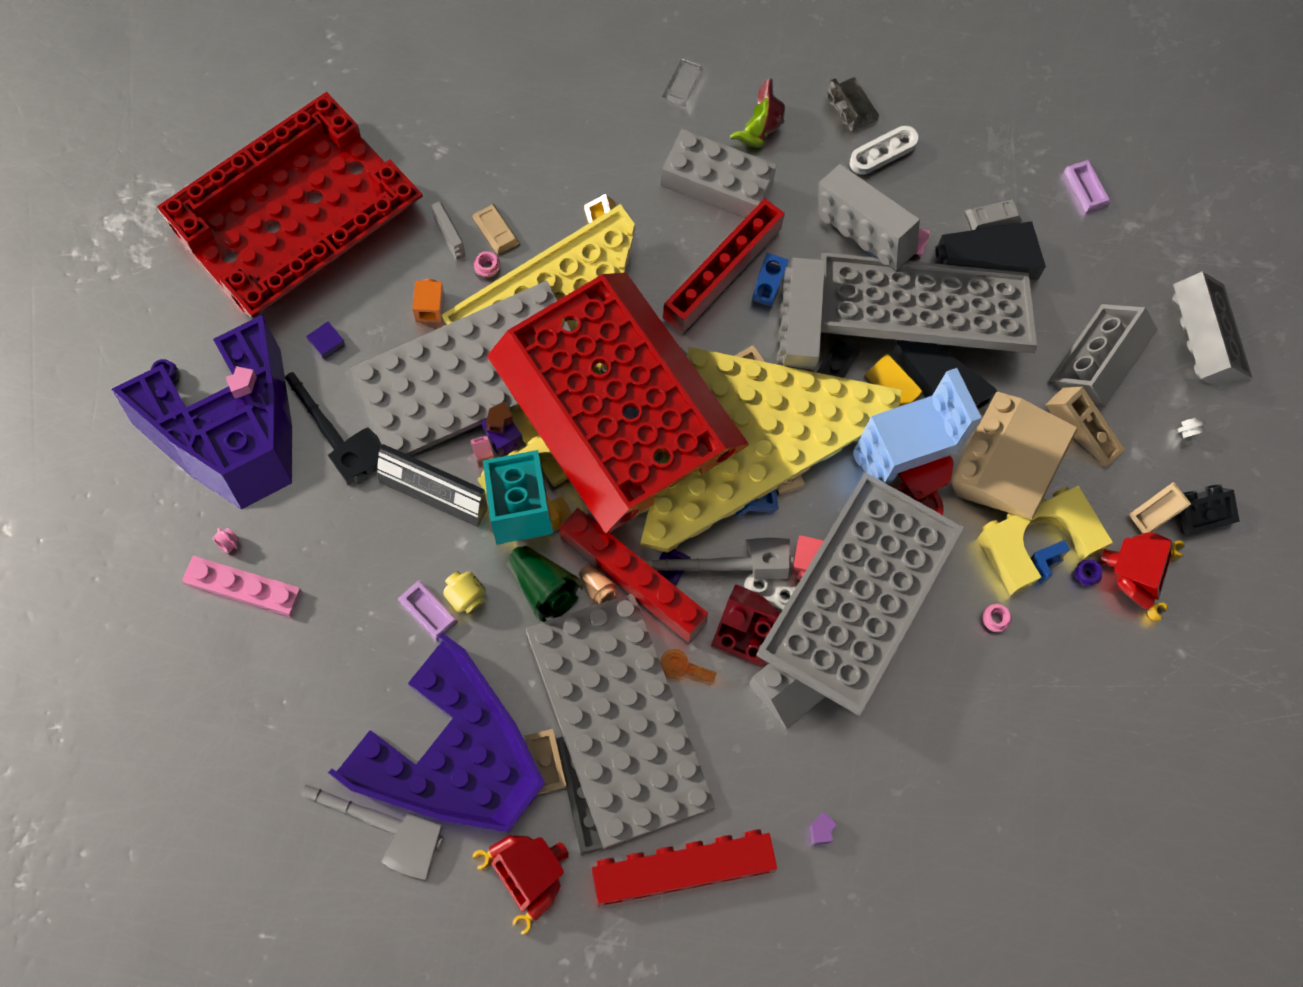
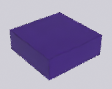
M329 321L306 336L307 340L323 359L345 345L343 338Z

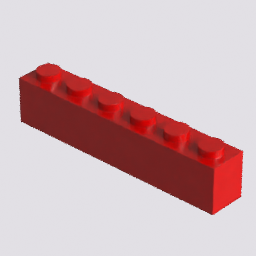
M764 198L664 303L663 319L683 334L782 229L785 213Z
M579 508L559 527L561 540L626 593L632 594L637 602L686 642L690 643L707 623V611L610 533L606 535L600 525Z
M761 829L745 832L744 838L734 840L732 835L715 838V843L703 845V841H695L685 844L686 849L674 851V847L670 846L657 849L656 855L646 857L644 852L627 855V860L615 862L614 858L597 861V866L592 867L598 907L774 873L778 868L770 833L762 834Z

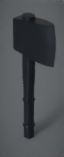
M294 372L288 373L285 376L286 381L333 448L328 457L346 484L349 485L355 481L360 483L369 474L377 471L379 452L382 446L378 436L367 427L344 441L333 424L322 413L319 405L315 403L305 389L303 382H300Z

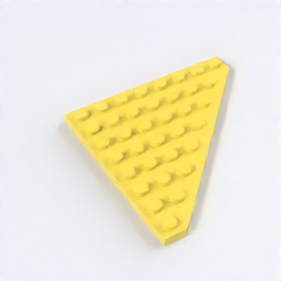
M620 204L444 312L441 316L448 325L544 281H548L558 301L601 274L625 273L635 233V224ZM573 320L567 321L571 331L577 328V322ZM601 363L593 367L592 371L601 375ZM519 407L510 412L513 416L514 424L522 434L523 442L528 446V442L539 434ZM541 461L542 471L553 487L568 479L557 461Z
M689 347L687 358L748 441L749 446L703 475L698 470L654 497V505L648 510L640 547L670 552L678 547V544L690 537L693 538L722 518L726 519L756 498L760 499L777 489V486L785 481L792 480L806 472L819 461H824L842 451V448L848 444L859 441L871 416L899 407L902 390ZM663 452L660 464L669 462V454Z

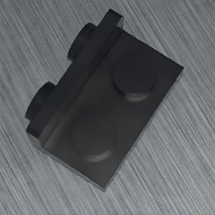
M1221 484L1205 487V491L1197 493V491L1183 492L1191 505L1180 512L1184 534L1191 535L1240 522L1233 489L1222 488Z

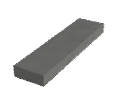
M564 737L556 738L581 856L609 850L610 847L604 849Z

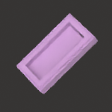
M1089 160L1066 167L1064 173L1085 213L1109 206L1111 200Z
M420 580L398 598L399 602L436 641L441 633L445 634L458 623L454 615Z

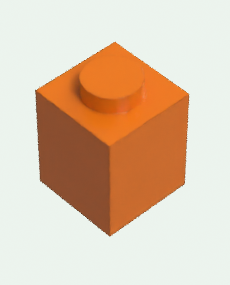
M433 279L415 281L413 298L415 321L442 322L441 314H443L444 305L442 282Z

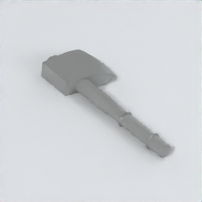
M766 537L746 540L749 557L713 559L666 558V560H652V568L656 571L666 572L682 570H752L754 579H788L789 569L794 567L793 556H790V539Z
M309 785L303 787L301 796L314 800L315 803L319 802L345 814L357 817L370 825L395 834L382 863L404 875L426 880L435 851H439L444 839L440 835L442 831L440 824L409 812L402 821L377 810L352 803L351 800L347 801L321 789Z

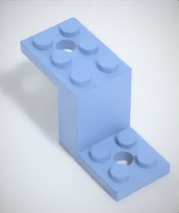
M955 368L945 373L932 396L871 416L854 448V458L857 464L862 466L864 472L891 486L898 473L960 451L982 417L958 369Z

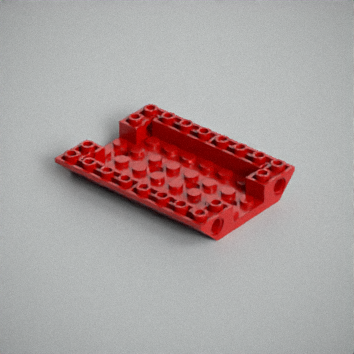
M326 91L158 205L157 209L182 244L244 314L253 318L422 198L423 194L391 159L384 162L361 137L358 124ZM357 166L364 168L360 174H352L350 172L352 168ZM314 195L323 197L318 203L309 202V199ZM273 224L281 226L277 232L270 233L267 231L268 227ZM230 254L238 255L237 259L232 263L224 261L226 256Z
M627 273L601 274L507 330L487 355L488 360L606 535L654 505V497L698 470L703 475L749 446L748 441ZM573 320L578 323V326L573 331H567L563 329V324L566 321ZM599 363H603L608 367L607 372L601 375L594 373L592 369ZM628 407H634L639 411V414L636 418L628 419L624 417L623 411ZM659 452H666L669 454L670 460L666 464H658L654 460V456Z

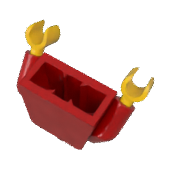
M1147 532L1132 538H1125L1120 552L1104 549L1101 565L1115 568L1114 578L1118 587L1135 603L1148 610L1147 613L1151 620L1160 621L1164 618L1157 613V608L1162 612L1168 611V605L1163 602L1156 604L1155 599L1159 600L1170 561H1177L1184 556V554L1179 553L1177 550L1183 549L1185 544L1180 540L1172 543L1170 539L1155 532Z
M509 835L490 846L488 852L476 851L473 854V859H478L485 855V863L478 866L477 869L487 870L492 865L521 912L527 909L528 913L526 915L521 914L513 920V925L521 918L527 921V928L520 933L525 934L531 929L532 921L538 920L553 906L561 888L559 878L564 874V869L560 863L569 857V853L561 842L549 848L542 837L532 839L529 836Z

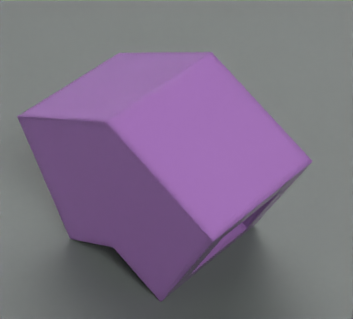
M825 812L809 827L812 846L828 844L833 841L831 831L838 824Z

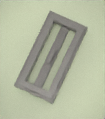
M440 202L431 205L434 220L455 258L463 257L465 254L463 241L444 206Z

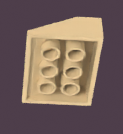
M996 392L951 477L956 497L1033 520L1077 432V427L1022 398Z

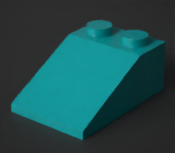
M534 450L483 460L490 522L496 544L553 534L539 451Z

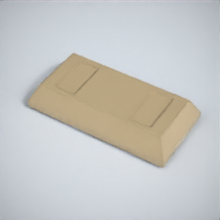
M495 204L472 215V218L498 256L520 244Z
M1173 482L1131 512L1129 516L1144 534L1155 531L1191 505V503L1176 483Z

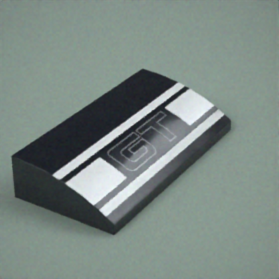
M382 444L378 458L379 483L479 527L488 510L485 490Z

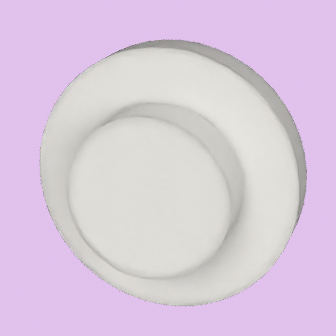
M1198 417L1182 421L1183 427L1178 428V432H1182L1183 438L1205 432L1203 425H1206L1205 421L1199 422Z

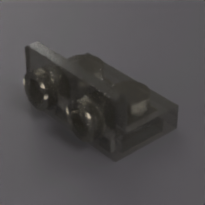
M855 77L841 83L836 78L830 80L827 91L828 100L832 105H835L839 111L841 121L848 125L851 132L878 121V112Z

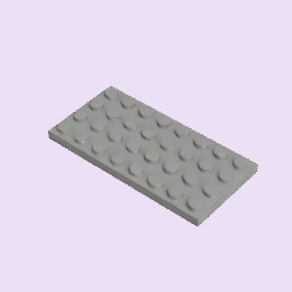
M821 252L820 260H825L821 332L1035 353L1037 338L1029 273L906 261L896 271L889 265L882 264L878 258Z
M544 281L351 367L350 371L381 444L412 456L481 425V422L487 419L489 408L502 402H506L510 411L519 408L520 406L488 360L487 355L507 330L557 301L548 281ZM566 321L562 327L567 331H571Z
M865 472L756 656L860 716L964 527Z
M632 594L526 627L525 631L604 849L716 808L639 606Z

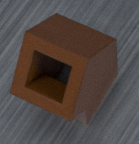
M506 402L489 408L486 421L487 431L504 434L505 426L513 423V416Z

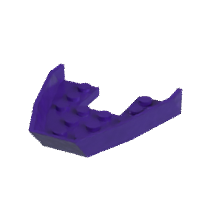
M263 315L213 339L232 375L235 372L236 366L254 370L257 378L252 393L235 399L228 386L186 407L163 364L111 389L131 423L192 478L240 509H244L292 484V421L281 349Z
M441 633L438 636L440 644L408 682V685L451 717L452 720L418 763L414 764L369 730L337 771L331 768L328 773L334 780L353 792L441 821L509 832L545 785V782L516 723L463 647L444 633Z

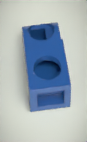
M766 252L757 278L752 301L770 307L773 306L785 276V269L788 267L789 259Z

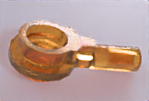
M678 649L666 651L660 660L664 674L672 678L683 677L685 674L713 683L717 672L689 663L685 653Z

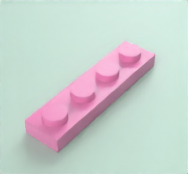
M192 556L182 580L184 585L292 617L301 594L299 587L196 556Z

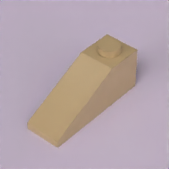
M1083 386L1062 388L1046 404L1052 415L1077 427L1074 439L1104 467H1108L1125 450Z

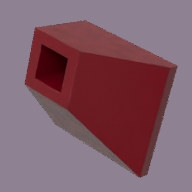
M735 584L711 646L764 667L766 661L756 656L780 613L762 594Z

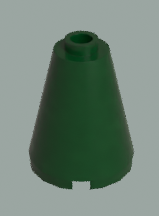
M529 546L516 547L509 554L508 566L535 616L540 621L545 622L547 621L546 618L551 616L553 618L560 617L576 603L579 598L576 592L578 588L583 589V583L576 575Z

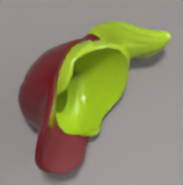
M772 78L766 80L761 85L758 92V105L754 107L753 117L747 122L745 130L734 132L731 134L730 139H736L747 146L759 148L764 145L768 134L775 132L784 123L785 104L774 96Z

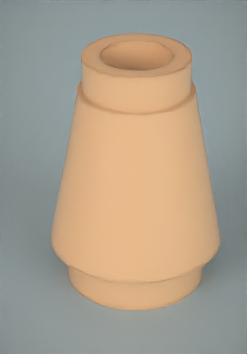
M592 564L584 566L579 571L578 575L594 603L601 604L616 597L618 593L615 589L616 584L594 568Z

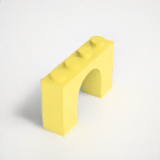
M1079 485L1072 489H1069L1067 486L1054 492V497L1045 500L1043 498L1033 520L1009 513L1006 516V520L1000 523L994 520L982 527L983 532L977 540L1010 596L1034 585L1041 578L1024 546L1023 537L1026 527L1036 523H1046L1055 526L1065 534L1081 561L1104 551L1113 543Z

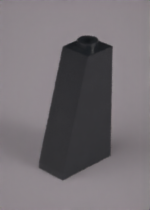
M1032 221L943 234L938 245L935 247L936 259L944 265L1029 273V279L1031 280L1039 279L1046 267Z
M896 340L895 342L896 346L892 353L893 357L922 390L925 398L932 396L945 373L955 368L958 369L978 410L991 403L995 393L998 392L994 386L937 344Z

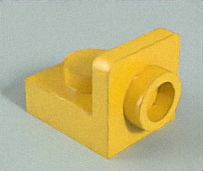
M547 496L554 532L559 529L572 512L563 497L550 501Z

